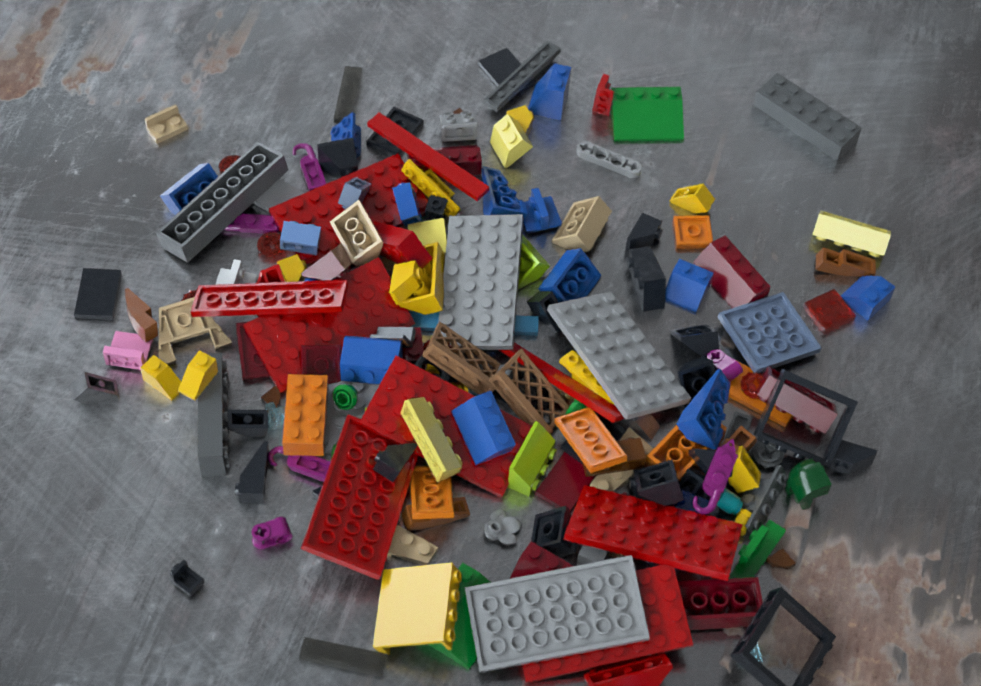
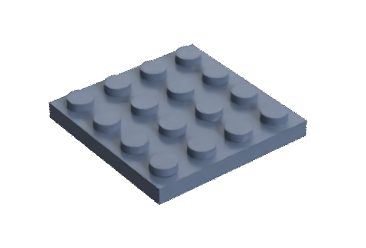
M784 292L718 314V319L754 374L766 371L768 366L776 368L820 353L822 349Z

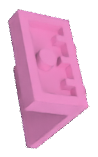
M116 331L111 347L104 346L103 349L106 365L141 370L140 367L147 362L153 339L145 343L138 334Z

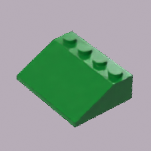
M681 87L611 88L614 91L610 110L614 142L684 141Z
M462 563L458 568L461 572L462 580L459 583L458 589L460 598L456 607L457 621L454 625L455 640L452 643V650H447L442 643L428 645L470 670L477 660L465 588L491 582L477 570Z

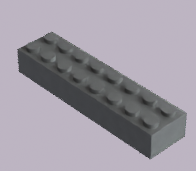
M259 141L256 142L156 232L162 248L188 263L288 171L284 155Z

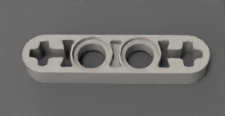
M588 141L579 142L577 145L576 153L578 157L629 178H637L641 174L642 166L636 160ZM603 154L605 158L599 159L596 155ZM617 160L620 161L622 164L614 165L612 162Z

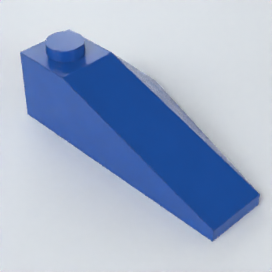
M482 166V182L489 186V191L483 196V214H523V218L527 217L528 213L525 203L522 200H518L515 190L509 188V182L499 169Z
M718 369L688 404L677 422L679 430L686 439L713 450L717 449L723 436L721 422L726 417L723 409L724 404L728 403L731 384L721 369Z

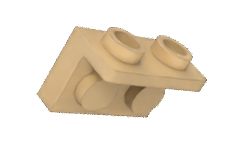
M177 105L168 107L145 118L146 129L156 144L188 130V125L179 114Z

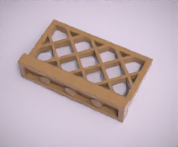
M439 322L422 356L478 395L488 391L493 392L495 388L488 379L497 373L499 366L502 364L475 347L442 322ZM441 331L444 332L447 335V337H443ZM446 342H450L453 348H449ZM457 342L460 343L463 348H459ZM462 353H466L468 359H465ZM472 353L477 355L478 359H475ZM478 364H482L484 370H481ZM488 364L493 366L495 370H491Z
M522 349L518 350L496 374L488 379L522 421L532 426L537 421L549 434L556 425L555 418L565 415L569 408L567 403ZM519 357L524 362V368L517 367V359ZM506 370H513V379L507 376ZM518 371L524 372L525 381L518 380ZM529 373H533L536 376V383L530 382ZM518 384L525 385V394H522L519 390ZM530 386L537 387V396L531 395ZM542 388L547 389L549 398L542 397ZM531 399L537 400L538 410L531 405ZM543 401L549 402V411L543 410ZM554 403H558L563 410L555 412ZM543 414L550 415L549 425L543 419Z

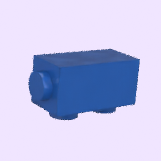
M400 183L397 187L392 188L400 219L404 226L408 227L407 224L423 222L415 190L411 183Z

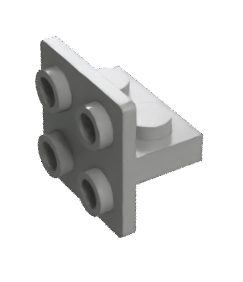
M462 111L461 114L445 112L443 115H439L442 142L477 139L478 121L475 114L471 113V111Z

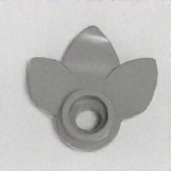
M496 510L491 514L490 521L486 522L484 533L490 540L498 539L503 544L513 545L517 543L514 534L520 530L522 523L517 518L507 517L505 510Z

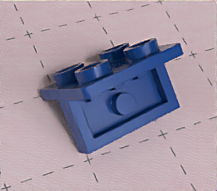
M351 112L332 128L331 141L353 138L356 157L358 158L361 155V127L356 125V114Z
M539 188L531 189L529 201L524 202L528 213L527 217L523 220L526 232L533 233L562 226L552 196L542 198Z

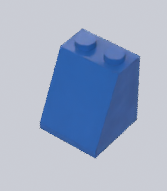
M554 63L535 85L528 110L532 111L533 115L561 121L569 94L571 67Z

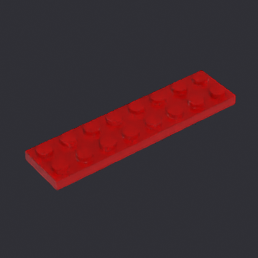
M347 280L199 285L190 313L192 317L343 312L349 284Z

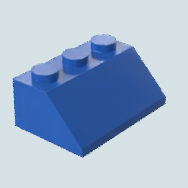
M209 163L199 164L161 194L160 197L168 209L176 215L210 185L218 175Z
M581 248L567 250L539 286L538 290L552 291L559 303L586 297L602 275Z
M345 336L340 360L341 381L380 384L395 356L403 359L402 340Z
M492 391L475 396L451 411L475 466L511 452L515 447L514 439Z

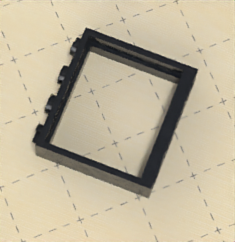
M782 369L754 435L758 436L757 441L766 445L769 442L776 444L775 448L786 453L787 450L795 452L793 456L803 461L805 458H813L815 463L820 462L822 466L830 467L858 401ZM785 380L846 405L823 458L763 432Z
M782 587L770 590L730 657L763 686H786L751 654L781 605L819 639L793 686H809L814 680L813 675L816 670L822 666L826 653L832 649V643L836 636Z

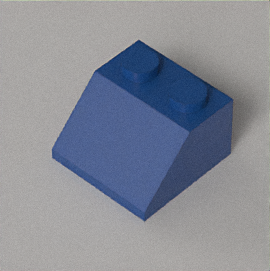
M679 259L667 283L665 300L697 312L711 286L714 273Z
M861 276L839 297V300L869 321L891 300L895 286L882 276Z

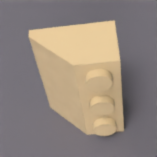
M600 196L574 202L564 218L562 226L559 227L551 242L567 250L581 248L584 252L590 251L597 237L601 234L604 224L607 223L608 217L612 212Z
M360 200L330 221L349 259L355 266L360 267L379 257L384 242Z

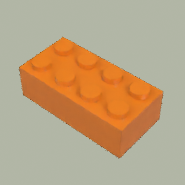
M288 374L282 441L284 455L324 456L329 391L328 375Z
M721 424V428L723 429V436L719 444L724 440L727 427H725L723 424ZM676 425L647 455L645 467L673 459L680 482L688 468L699 467L689 455V450L713 449L686 439Z

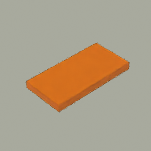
M737 361L741 365L743 372L730 382L729 398L762 415L767 403L758 398L757 388L763 374H754L750 367ZM774 405L769 419L786 427L793 415L788 412H780L775 408L776 405Z
M589 407L555 418L556 426L590 473L627 461L625 452L596 413Z
M415 466L410 480L412 519L454 518L451 477L438 483L429 466Z

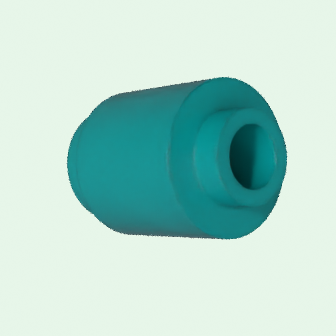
M727 488L721 493L717 503V507L733 515H736L743 506V501L740 500V497Z

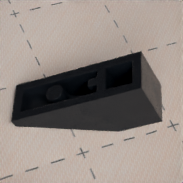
M268 441L262 443L241 473L239 483L235 484V495L239 496L240 503L264 504L268 453L270 452Z

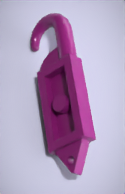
M307 143L295 145L292 150L294 156L298 149H305L308 156L300 160V168L308 190L311 191L325 185L326 181L312 146Z
M258 214L239 215L233 224H229L224 229L225 231L277 234L280 231L271 215Z
M731 439L722 447H717L704 479L703 489L707 495L711 496L708 506L701 508L697 502L698 497L695 496L693 499V506L700 514L713 512L721 493L725 489L738 456L735 452L734 439Z
M283 446L274 447L268 453V461L271 465L277 466V463L273 460L275 454L280 453L284 455ZM286 455L288 456V467L292 471L324 482L330 461L317 456Z

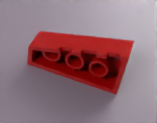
M373 222L384 242L379 255L397 264L416 261L421 269L433 259L413 231Z

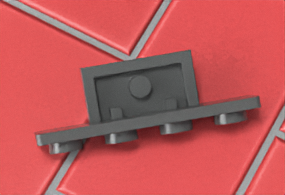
M777 465L770 479L760 478L759 487L745 491L740 499L743 501L742 509L752 513L746 524L750 535L754 529L758 531L761 525L764 524L767 516L771 513L775 501L779 497L783 485L787 482V475L782 465Z

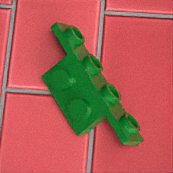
M768 520L765 526L762 524L758 531L754 529L749 537V544H744L738 553L740 555L739 562L729 575V579L755 577L785 534L786 529L771 520Z

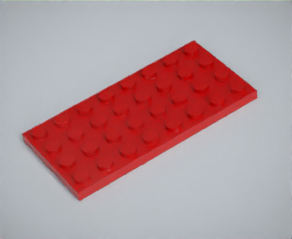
M398 153L269 208V213L280 232H282L284 221H296L300 224H314L321 227L317 255L292 251L294 255L298 254L300 260L305 261L308 268L341 244L330 221L346 210L338 201L344 184L349 180L357 177L372 184L362 202L372 222L375 221L395 227L404 225L400 219L392 189L400 183L410 182L413 186L422 217L425 216L428 200L424 193L401 171L405 163Z
M379 257L346 273L338 279L347 280L349 284L343 312L261 315L243 324L247 335L272 381L279 389L280 394L287 391L288 374L301 375V345H341L342 354L345 336L369 338L370 334H377L378 327H411L415 325L408 309L396 305L390 295L391 278Z
M395 356L364 412L359 425L396 444H417L401 415V410L405 400L424 397L427 402L429 401L432 404L435 418L441 421L445 437L448 436L450 438L454 454H458L462 461V468L455 475L502 498L509 485V468L532 425L500 409L516 445L511 452L475 466L451 412L475 396ZM417 446L413 453L424 458L421 450Z
M348 414L308 525L301 550L379 580L418 455L413 453L394 482H391L373 470L377 463L374 459L380 450L384 452L388 445L397 444L359 425L361 419Z
M584 485L565 531L564 540L626 556L632 555L633 558L661 565L665 564L677 569L728 581L743 524L679 509L674 506H663L654 501H647L634 496H627L614 491Z
M664 564L635 571L649 640L523 664L522 668L526 683L692 647L693 641L674 567Z

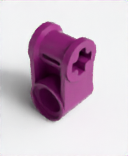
M716 349L708 353L707 358L713 360L715 372L721 369L729 382L743 372L741 365L723 351Z
M277 517L273 520L257 524L251 531L253 537L252 544L260 550L286 543L293 537L286 517Z

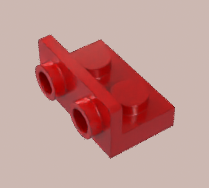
M603 73L596 90L592 111L609 116L614 91L610 90V75Z

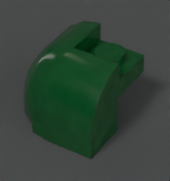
M813 458L793 467L787 478L785 491L787 496L794 494L795 502L800 504L802 510L810 508L814 498L828 494L832 483L821 463H815Z

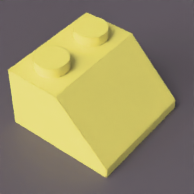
M509 114L494 125L490 144L504 168L507 169L533 148V145L520 123Z

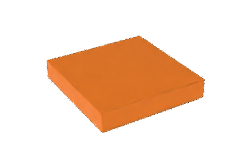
M710 215L673 216L676 249H705L713 242Z

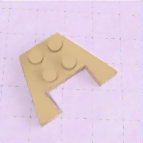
M195 297L159 308V359L167 365L176 363L171 344L209 333L215 350L232 345L230 338L225 335L222 328L212 317H192L190 310Z

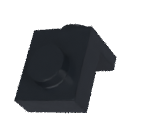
M433 195L429 197L425 209L426 221L444 218L445 220L447 199Z
M182 560L180 564L177 563L171 569V582L189 597L205 583L204 578L189 568L185 560Z

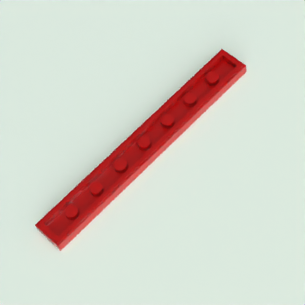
M380 112L367 122V127L477 202L489 191L488 185Z
M514 342L512 350H499L512 358L518 350L522 349L549 383L612 423L625 419L614 404ZM519 357L517 362L524 366L523 360Z

